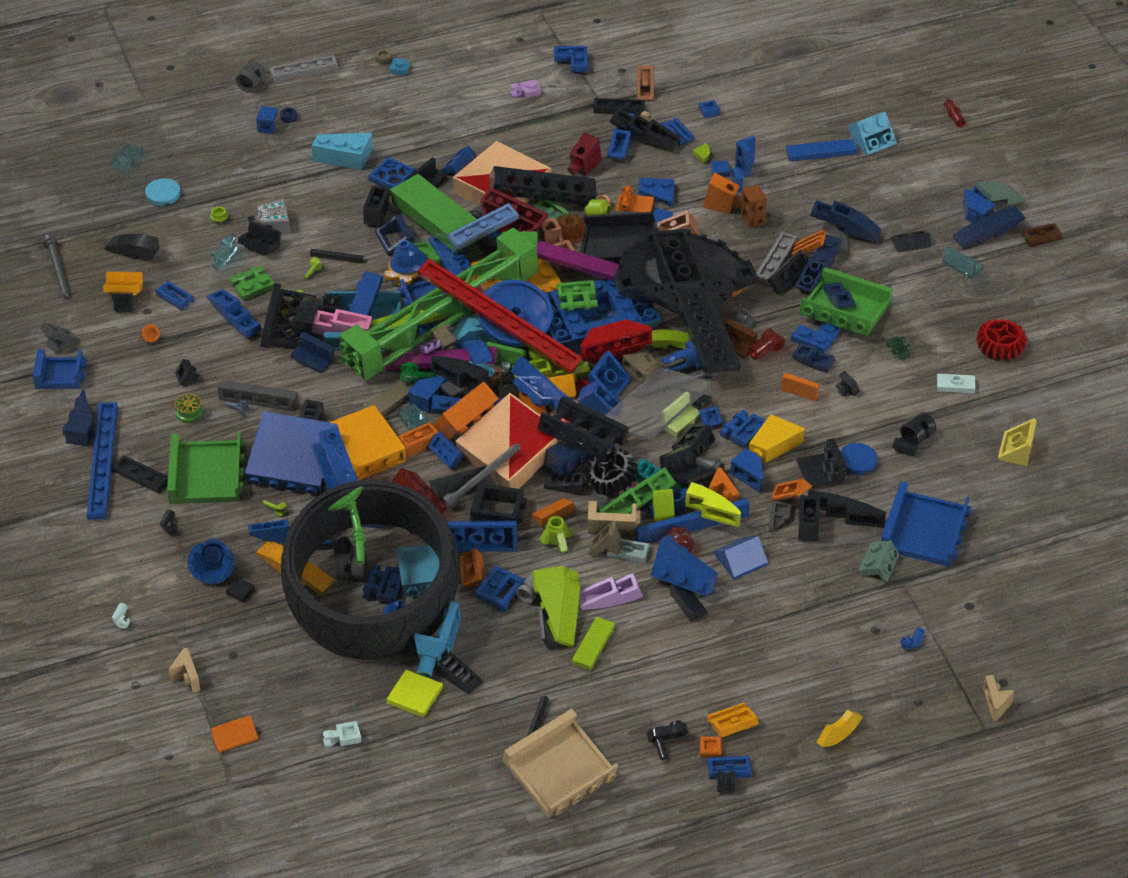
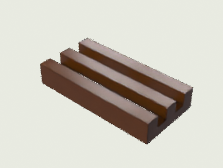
M1055 223L1022 230L1021 234L1022 237H1025L1024 240L1028 241V246L1062 238V233Z

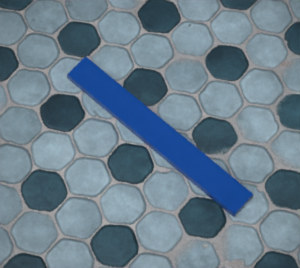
M117 402L98 403L87 520L107 519L118 413Z

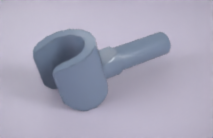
M240 401L239 403L225 402L226 406L237 409L241 416L246 415L245 410H250L245 401Z

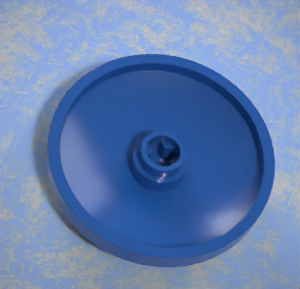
M505 280L492 285L485 291L484 294L543 333L546 334L548 332L553 316L552 306L547 295L537 286L522 280ZM478 314L482 329L494 341L510 347L527 346Z

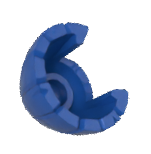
M208 539L204 543H197L191 549L187 560L188 569L199 581L210 584L220 583L232 574L235 566V557L229 546L225 545L222 541Z

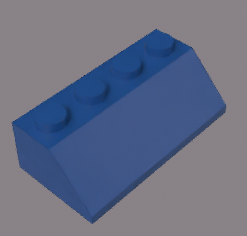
M446 521L452 531L457 552H468L474 548L479 552H517V521Z

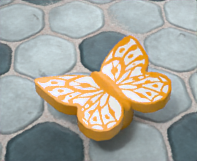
M390 261L388 270L384 272L385 278L387 280H394V283L398 286H401L400 280L404 279L406 285L412 283V279L419 276L418 271L412 273H397L393 271L390 267Z

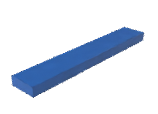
M748 499L731 502L740 510L741 518L749 517L750 503ZM697 511L637 527L636 541L650 543L661 540V538L667 535L672 537V535H680L681 532L688 533L722 523L701 517L702 511Z

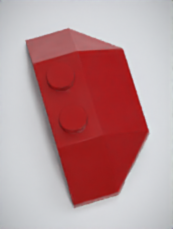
M627 319L592 328L581 343L582 361L596 365L608 350L616 360L623 359L624 355L637 353L646 345L652 343L651 326Z

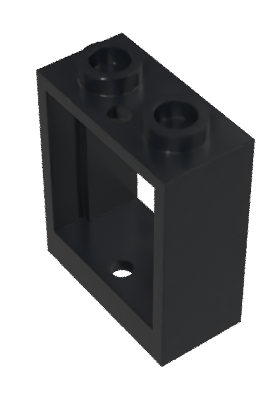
M478 483L470 509V521H517L518 528V524H522L523 521L522 509H526L527 498H524V489ZM485 499L514 503L513 513L483 510Z

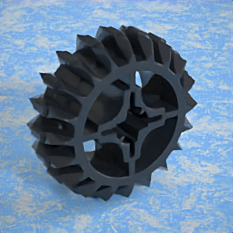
M614 447L611 451L608 450L605 461L593 457V462L588 463L589 468L586 469V477L590 487L597 494L605 496L608 494L610 497L614 493L619 496L620 491L626 492V488L631 487V482H635V476L638 475V465L634 456L627 450L621 449V447L618 450Z

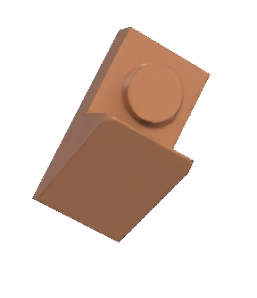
M636 66L637 99L654 100V66Z

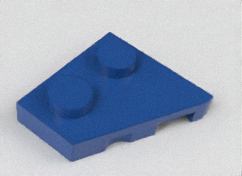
M639 178V195L654 197V201L657 202L663 200L668 202V206L673 207L674 179Z

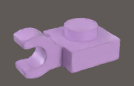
M536 80L521 82L520 85L517 83L511 84L512 90H515L510 92L513 98L524 95L525 98L541 95V88Z

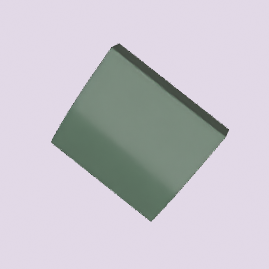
M998 181L976 182V189L991 202L1003 200L1009 205L1024 201L1020 194L1005 183Z

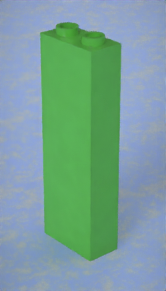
M419 174L390 189L392 204L455 253L474 243L472 242L457 250L448 239L449 233L477 219Z

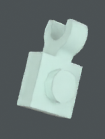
M357 721L337 724L336 730L323 732L325 747H331L337 742H340V746L361 743V734Z

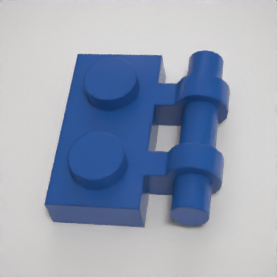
M742 410L733 416L732 421L723 425L719 434L721 437L730 435L731 441L743 448H747L766 420L755 414L747 417V411Z

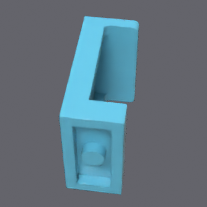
M429 545L396 549L403 597L422 595L438 572L440 566L438 556Z

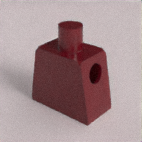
M584 133L569 154L571 165L567 170L571 175L575 176L577 173L587 175L602 161L598 138L588 133Z

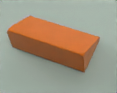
M428 422L397 437L406 448V456L410 457L428 449V445L438 430L431 422Z
M804 479L777 484L771 501L799 497L810 489L812 485Z
M562 498L532 513L531 516L543 528L551 517L559 516L563 518L573 513L574 502Z
M474 548L459 556L462 586L464 588L479 587L486 578L483 555Z
M250 715L210 729L211 737L218 753L258 740Z

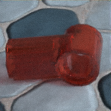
M769 328L763 332L759 340L748 347L747 352L753 360H759L772 350L774 352L781 350L785 344V339Z

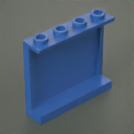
M263 411L245 471L248 481L255 485L266 484L272 488L284 487L290 491H306L312 495L323 493L322 484L324 479L311 447L321 442L318 432L338 427V425Z
M900 481L881 541L891 540L899 555L950 567L952 559L956 560L958 548H956V545H961L963 534L960 533L961 531L965 532L967 520H965V517L969 518L972 506H968L969 497H966L965 504L962 505L908 492V483Z

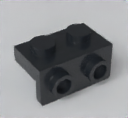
M251 221L249 222L248 232L238 237V243L248 249L258 250L262 254H270L280 247L281 231Z

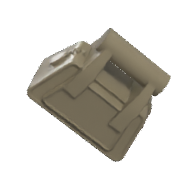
M649 352L624 355L622 367L632 378L645 387L655 377L657 371L663 368V364Z

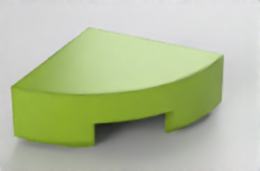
M705 143L694 149L693 155L701 162L706 163L710 156V148Z

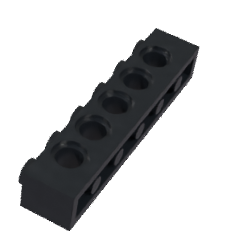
M494 166L489 175L491 188L517 198L524 197L533 200L540 199L586 206L590 200L597 197L596 181L594 178Z

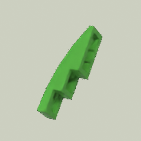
M664 467L634 488L627 490L599 511L600 513L631 514L633 503L637 504L638 510L653 500V491L670 489L676 485V482Z

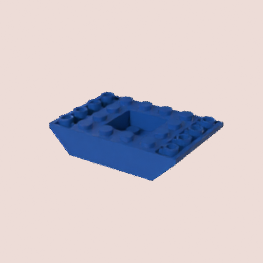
M609 279L594 281L596 298L590 300H597L598 306L591 307L589 310H584V308L574 309V311H568V309L560 310V303L567 301H559L557 290L545 292L550 300L553 311L551 326L548 330L551 338L577 355L581 354V343L592 328L627 319L651 326L653 330L661 322V318L653 303L633 300L619 295L614 281Z

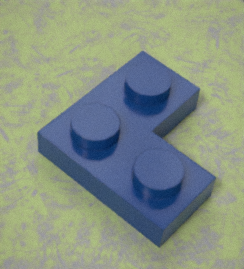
M554 46V62H571V72H588L587 46Z
M825 322L822 323L817 331L799 325L791 335V341L798 344L817 346L819 353H825L841 333V328Z

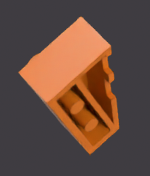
M482 382L444 412L433 426L451 440L457 434L462 435L469 429L467 426L470 423L474 425L482 418L481 414L484 412L488 413L495 406L494 403L499 398L485 382Z

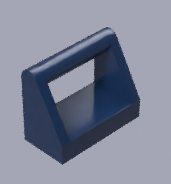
M401 214L392 217L375 231L388 256H393L395 246H398L402 240L414 243V236ZM397 232L401 240L391 247L385 235Z

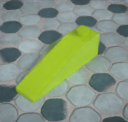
M564 566L534 570L532 572L533 587L536 594L541 596L542 602L540 605L542 609L547 611L549 616L547 622L556 642L572 648L575 641L580 595L579 574Z

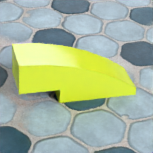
M691 482L686 492L685 506L702 511L701 517L739 528L741 512L735 505L715 491Z

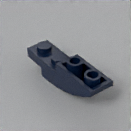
M835 200L833 205L815 201L811 211V217L844 227L843 233L875 243L879 239L881 228L870 218L848 205Z
M826 234L823 246L817 248L813 258L809 259L795 288L812 293L821 281L822 270L825 267L831 269L834 264L835 255L842 244V239Z

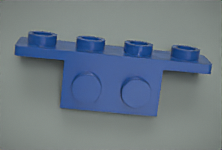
M524 357L518 358L511 370L517 376L513 383L521 393L531 398L532 403L537 406L550 405L557 412L560 398L564 396L571 399Z

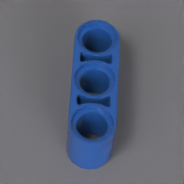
M368 271L364 272L350 312L371 316L383 282V276Z

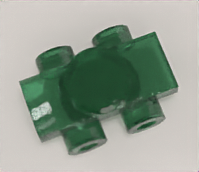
M904 336L887 339L886 346L887 348H892L894 356L898 355L900 359L910 356L911 345L909 343L904 344L906 343Z

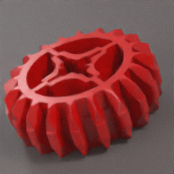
M994 318L993 321L988 320L987 323H983L979 327L976 341L978 349L981 350V353H986V357L991 356L993 360L998 358L1000 361L1002 359L1009 361L1010 358L1016 359L1017 356H1021V353L1024 352L1027 336L1025 330L1022 329L1021 325H1017V322L1012 323L1010 319L1006 321L1003 318L1001 320Z

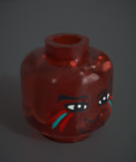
M680 527L672 528L668 535L673 537V540L682 547H686L691 553L695 544L689 530Z

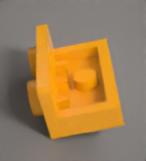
M106 272V283L103 285V292H108V295L113 296L114 292H133V296H136L137 293L143 290L142 272Z

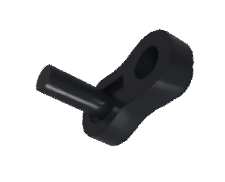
M677 720L671 722L668 726L650 729L646 732L649 743L656 744L660 760H664L668 756L663 741L681 738L687 735L689 731L686 723Z

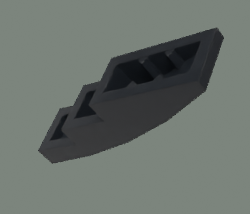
M619 107L609 123L621 130L631 131V135L643 141L672 151L681 138L655 120L651 119L649 122L636 113L631 116Z
M808 490V496H820V510L826 511V517L845 518V524L879 528H884L886 512L849 497Z

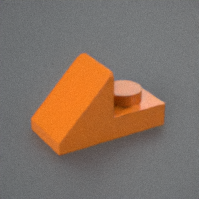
M721 467L717 468L709 489L725 497L730 502L739 501V492Z

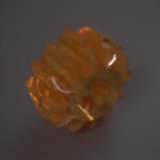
M563 214L562 217L559 216L557 218L563 240L576 241L577 238H582L585 225L583 219L578 217V214Z

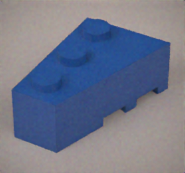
M670 535L661 538L650 576L704 596L712 593L718 573L700 558L692 555L686 547H682L674 541V538Z

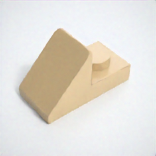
M184 648L169 668L170 680L174 682L184 679L186 686L190 685L192 693L201 691L199 678L188 648Z
M994 675L985 676L983 690L993 722L997 721L1012 704L1015 691H1000V685L995 682Z

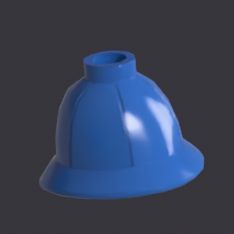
M402 240L394 251L390 260V267L397 273H412L418 271L427 261V256L414 243Z

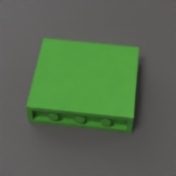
M825 267L822 270L821 281L807 299H801L799 314L868 336L890 305L893 288ZM841 282L845 291H850L856 304L855 307L843 309L834 307L823 290L824 285Z
M238 432L237 440L180 442L179 434H171L167 485L169 504L239 502L240 494L244 490L243 482H241V479H244V468H241V465H245V455L242 453V451H245V439H241V432Z

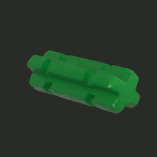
M402 371L400 375L402 382L411 381L414 383L418 380L436 377L434 372H426L425 374V372L411 371L410 373L409 371Z

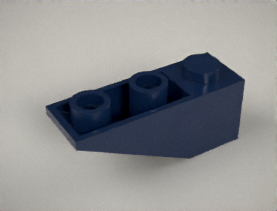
M82 390L79 397L75 400L74 409L69 413L67 424L63 426V435H65L67 444L88 447L94 435V429L85 390Z

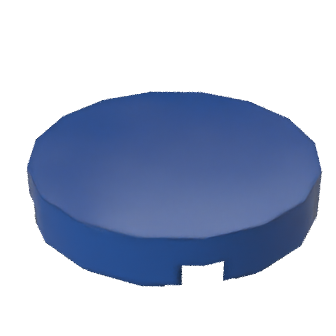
M852 443L846 445L840 451L847 465V473L865 475L866 472L873 471L877 465V454L869 445Z

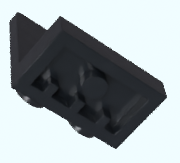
M834 438L827 439L824 453L797 458L796 462L804 480L812 485L811 488L845 481L847 465Z
M689 445L659 456L661 469L665 467L675 482H683L684 485H690L691 482L696 483L695 481L699 479H707L709 475L716 473L715 468L694 464L692 446Z

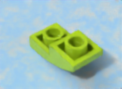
M652 330V343L649 345L666 350L670 344L676 348L685 349V342L689 341L688 333L676 330Z
M672 489L653 491L654 523L674 518Z

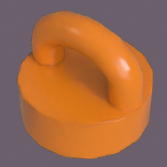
M148 324L142 328L141 336L144 341L152 343L158 340L160 331L157 326Z

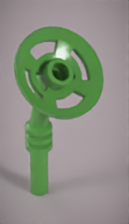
M362 486L356 488L328 508L329 511L345 508L346 511L349 510L354 528L352 534L353 543L356 548V562L359 565L365 563V531L361 526L355 500L360 495L363 489Z

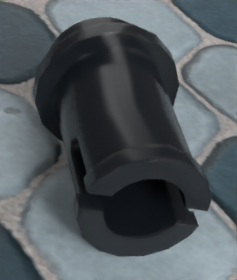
M896 437L892 448L896 452L899 450L914 457L918 445L902 440V437Z

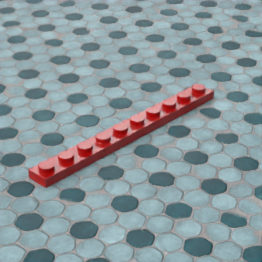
M428 259L418 270L420 277L568 373L572 374L581 363V356L431 259Z

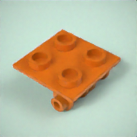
M625 186L622 189V194H619L615 211L651 212L654 197L633 195V189L630 186Z

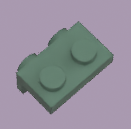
M892 541L870 543L858 570L861 576L879 574L883 582H888L899 557V552Z

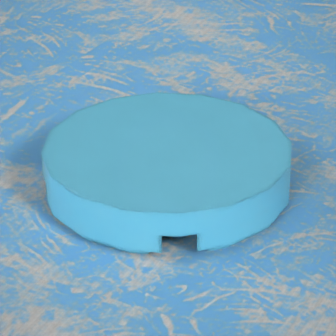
M172 179L154 180L145 189L148 202L156 206H165L167 203L173 204L181 195L180 186Z

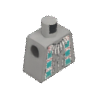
M284 199L258 205L256 207L257 216L247 217L248 225L249 222L253 221L281 231V234H290L289 219Z

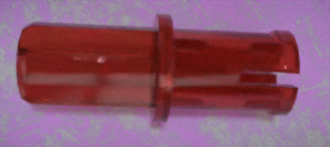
M947 99L944 102V107L948 112V117L952 118L956 127L964 126L966 122L961 115L960 108L956 107L953 100Z

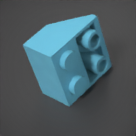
M886 111L848 125L852 139L866 155L897 144Z

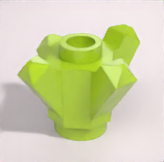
M551 517L539 540L541 544L557 545L558 550L565 553L568 550L565 539L566 537L571 538L575 533L564 523L561 517Z

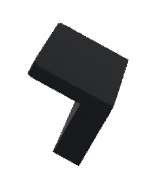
M433 157L411 174V177L419 174L436 188L447 180V174L436 169V159Z

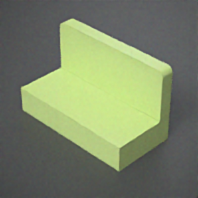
M688 393L663 412L662 429L676 438L691 424L700 419L699 410L690 405V395Z

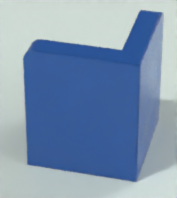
M261 106L256 118L257 132L275 133L277 108Z

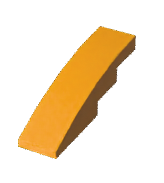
M267 541L256 554L281 574L283 546L273 541ZM308 561L301 577V584L303 587L305 585L309 586L321 596L333 584L334 579Z

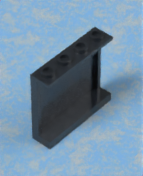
M654 213L584 215L585 230L580 253L619 264L626 247H630L636 240L644 238L648 232L656 230Z

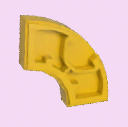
M847 710L837 722L825 726L817 743L822 747L838 744L852 733L863 716Z

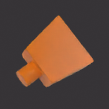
M714 173L707 189L703 208L730 213L734 205L741 207L742 196L737 195L739 185Z

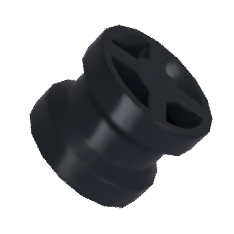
M718 770L717 792H722L723 790L735 791V771L724 773L722 770Z

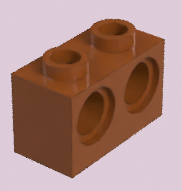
M759 185L742 188L740 215L748 228L765 224L767 197Z

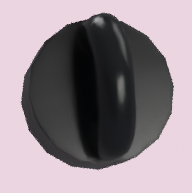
M342 536L335 540L333 550L335 557H337V553L351 554L353 552V544L349 538Z

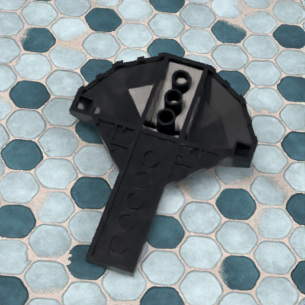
M689 229L650 231L644 238L638 239L632 246L626 247L613 279L619 295L633 300L656 303L682 317L705 374L740 370L741 363L719 311L733 292L757 282L758 276L752 263L739 257V253L736 250H730L726 246L727 243L723 240L718 239L717 242L708 239V235L702 234V236L693 234Z

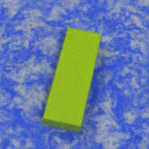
M596 617L572 659V665L591 671L614 630L615 623Z

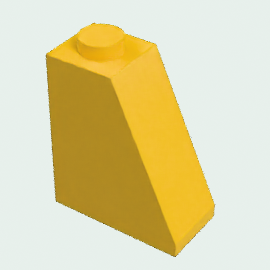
M770 414L749 443V450L761 457V462L767 463L804 442L805 428Z

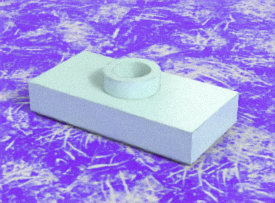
M937 374V391L975 394V376Z

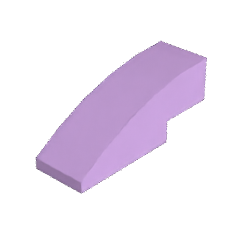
M632 573L614 581L613 577H610L580 590L579 604L582 610L607 608L634 601L643 597L637 579Z

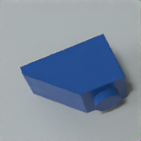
M967 188L964 190L962 204L967 221L973 223L994 213L995 204Z
M441 376L418 380L408 391L409 405L429 413L431 411L432 396H441L440 385L447 382V380Z
M598 380L583 387L577 400L579 404L605 416L615 418L619 416L623 405Z
M745 448L731 460L730 474L760 493L763 489L761 457Z

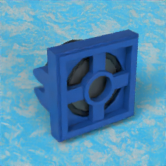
M387 157L368 176V181L381 187H388L390 190L410 179L411 174L417 169Z

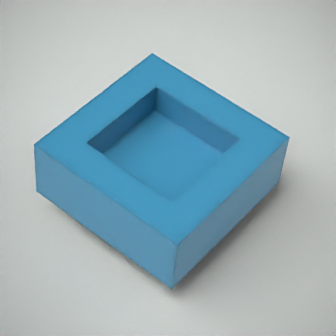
M394 58L390 66V74L406 76L410 67V60Z

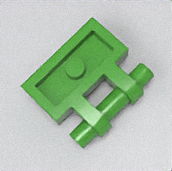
M262 265L251 267L249 271L236 273L234 277L229 278L231 285L238 283L235 285V291L243 302L273 290L275 282L268 273L260 275V273L264 272Z
M594 280L557 283L559 301H567L560 303V310L568 309V311H574V309L579 308L589 310L591 307L598 306L597 300H590L596 298Z

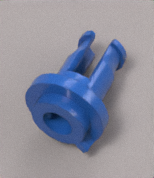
M691 341L685 342V349L672 353L666 358H661L664 364L681 358L684 360L666 367L665 371L668 375L673 371H680L690 366H693L695 370L701 369L699 358Z

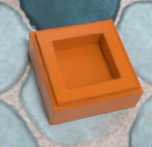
M700 736V758L721 757V738Z

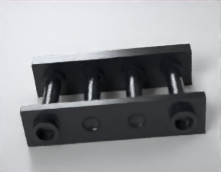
M563 396L559 400L557 412L554 416L545 412L541 413L537 430L605 461L609 444L614 442L623 446L626 443L630 427ZM563 418L567 421H570L571 423L568 424L564 421H561V419ZM580 426L588 431L585 432L581 429H578L577 427ZM597 434L603 437L604 439L602 440L600 438L595 437L594 435Z

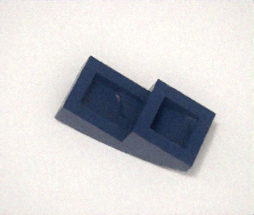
M841 282L824 285L823 290L834 307L837 309L855 307L856 304L850 291H845Z
M800 343L792 354V358L822 372H828L835 363L834 355L819 353L817 346Z

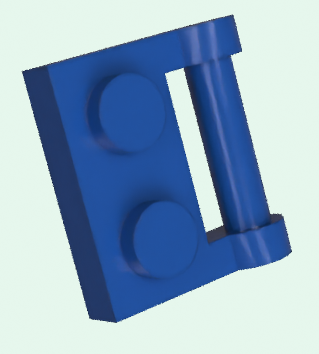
M495 566L475 591V597L495 606L499 611L505 612L509 607V603L515 597L517 589L520 585H524L525 579ZM509 583L514 584L503 599L499 598Z

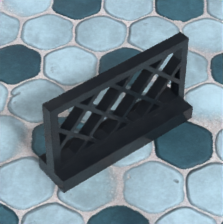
M274 283L262 332L261 347L268 348L269 344L296 348L298 342H294L293 339L299 337L302 332L293 330L294 322L288 319L292 316L295 317L298 310H294L291 305L296 303L300 305L305 295L314 298L317 295L281 289V284ZM283 296L291 297L293 300L287 302ZM287 308L290 312L283 314L280 310ZM284 321L287 325L280 327L278 322ZM292 329L295 333L288 335L285 331ZM281 333L284 338L278 339L274 338V336Z

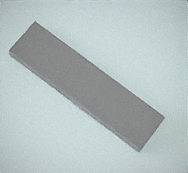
M334 55L269 67L273 82L339 70Z
M785 232L780 233L756 273L758 282L770 285L767 279L786 262L795 247V243L798 242V236Z

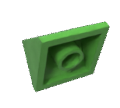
M487 342V347L497 346L498 354L495 365H500L501 362H508L512 370V365H515L519 357H524L527 361L529 359V350Z

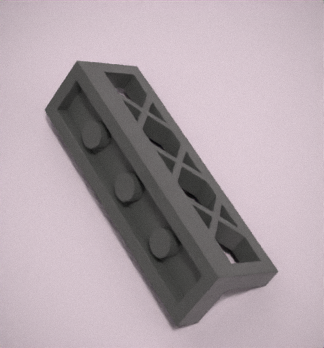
M227 380L218 384L219 400L239 403L240 401H245L248 405L292 411L298 397V391Z

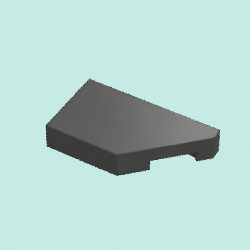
M772 501L769 532H773L790 522L792 503Z

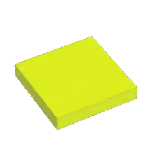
M405 670L387 697V704L424 718L443 689V684Z

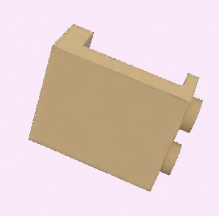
M589 501L588 533H599L613 520L617 523L620 534L636 535V528L640 527V510H637V504L633 503L631 514L597 512V501Z

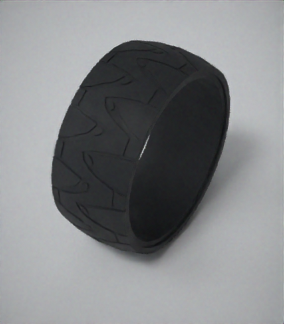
M361 480L341 484L321 493L320 496L310 501L299 512L300 514L296 516L288 531L283 546L281 580L285 598L292 615L302 629L316 643L338 655L354 659L376 660L401 655V653L416 648L415 633L431 637L445 621L443 619L444 610L446 607L449 608L450 601L454 602L457 593L459 557L452 531L442 514L431 501L417 491L395 482ZM360 486L363 489L355 500V506L357 507L361 525L384 524L410 531L423 539L434 550L440 560V566L434 580L416 600L394 612L368 617L351 616L335 612L317 602L301 584L304 568L316 549L337 533L353 527L349 510L346 511L345 508L329 511L328 508Z

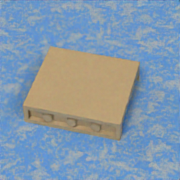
M573 709L568 710L504 750L502 761L548 818L554 814L556 816L561 814L571 803L572 805L577 804L585 794L594 793L602 783L611 782L616 777L618 764L616 763L612 766L575 721L577 714Z

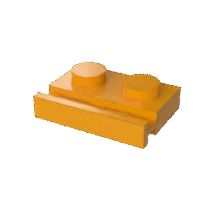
M745 702L707 715L708 723H711L712 728L720 738L759 724L758 717L746 706Z

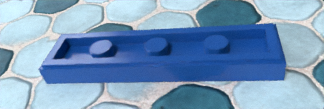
M853 139L789 145L786 146V153L790 162L856 155L857 148Z

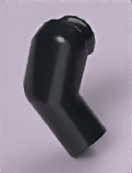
M167 510L160 522V526L167 534H174L178 528L177 524H173L172 520L175 517V512L172 510Z

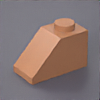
M689 210L657 222V231L689 229L691 233L699 235L698 221Z

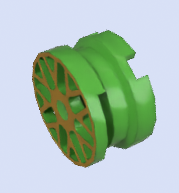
M184 394L176 399L175 409L179 421L194 423V420H199L202 417L201 399L198 396Z

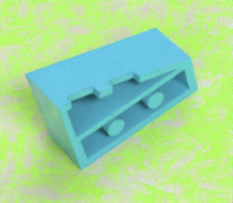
M372 133L317 134L312 144L313 161L357 170H363L373 150Z

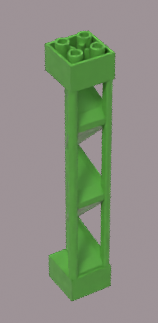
M511 228L496 238L497 251L456 276L461 280L466 279L465 282L474 288L490 278L501 281H525L539 272L537 247L516 229ZM435 288L368 331L363 330L356 324L340 334L339 346L342 350V361L346 366H350L357 376H361L366 381L384 370L383 368L416 348L417 345H421L430 339L432 330L447 323L451 326L472 313L473 310L446 293L441 294L443 291ZM410 313L406 323L385 329ZM434 313L451 316L415 339L418 323ZM381 348L396 351L382 360Z

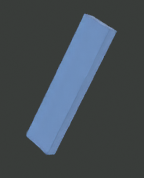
M508 203L449 233L448 239L459 250L519 219V214Z

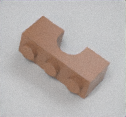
M555 217L545 220L538 230V239L542 242L575 251L569 240L563 241L561 227ZM555 264L558 271L570 269L569 267Z

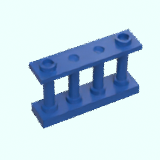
M338 427L318 432L321 442L312 445L311 448L327 489L358 481Z

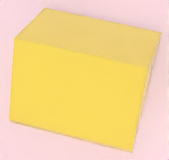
M1035 418L1004 431L998 455L1000 461L1028 465L1037 423Z

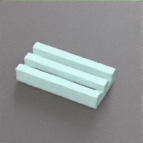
M621 539L622 547H620L618 555L607 550V556L646 563L650 544Z

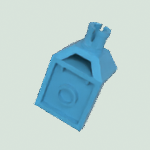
M450 601L449 608H445L443 613L444 625L439 627L437 638L415 633L414 638L420 660L416 671L417 674L431 678L434 666L445 655L452 652L462 618L459 603Z

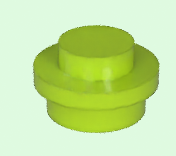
M215 207L210 213V218L214 222L221 223L228 218V213L223 207Z

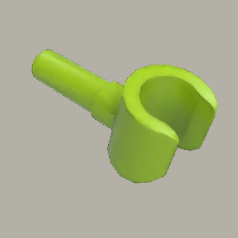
M313 257L310 260V266L312 267L304 276L306 280L313 272L322 269L319 258Z
M266 500L263 501V504L272 508L278 517L288 513L285 509L287 507L285 502L276 505Z

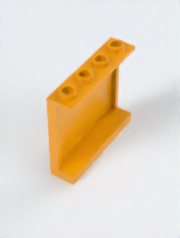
M375 405L330 422L338 425L341 438L358 481L406 462L405 446Z

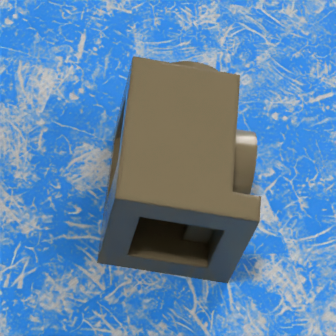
M448 323L431 331L430 339H440L441 347L437 348V351L457 349L455 346L456 338L453 333L448 331Z

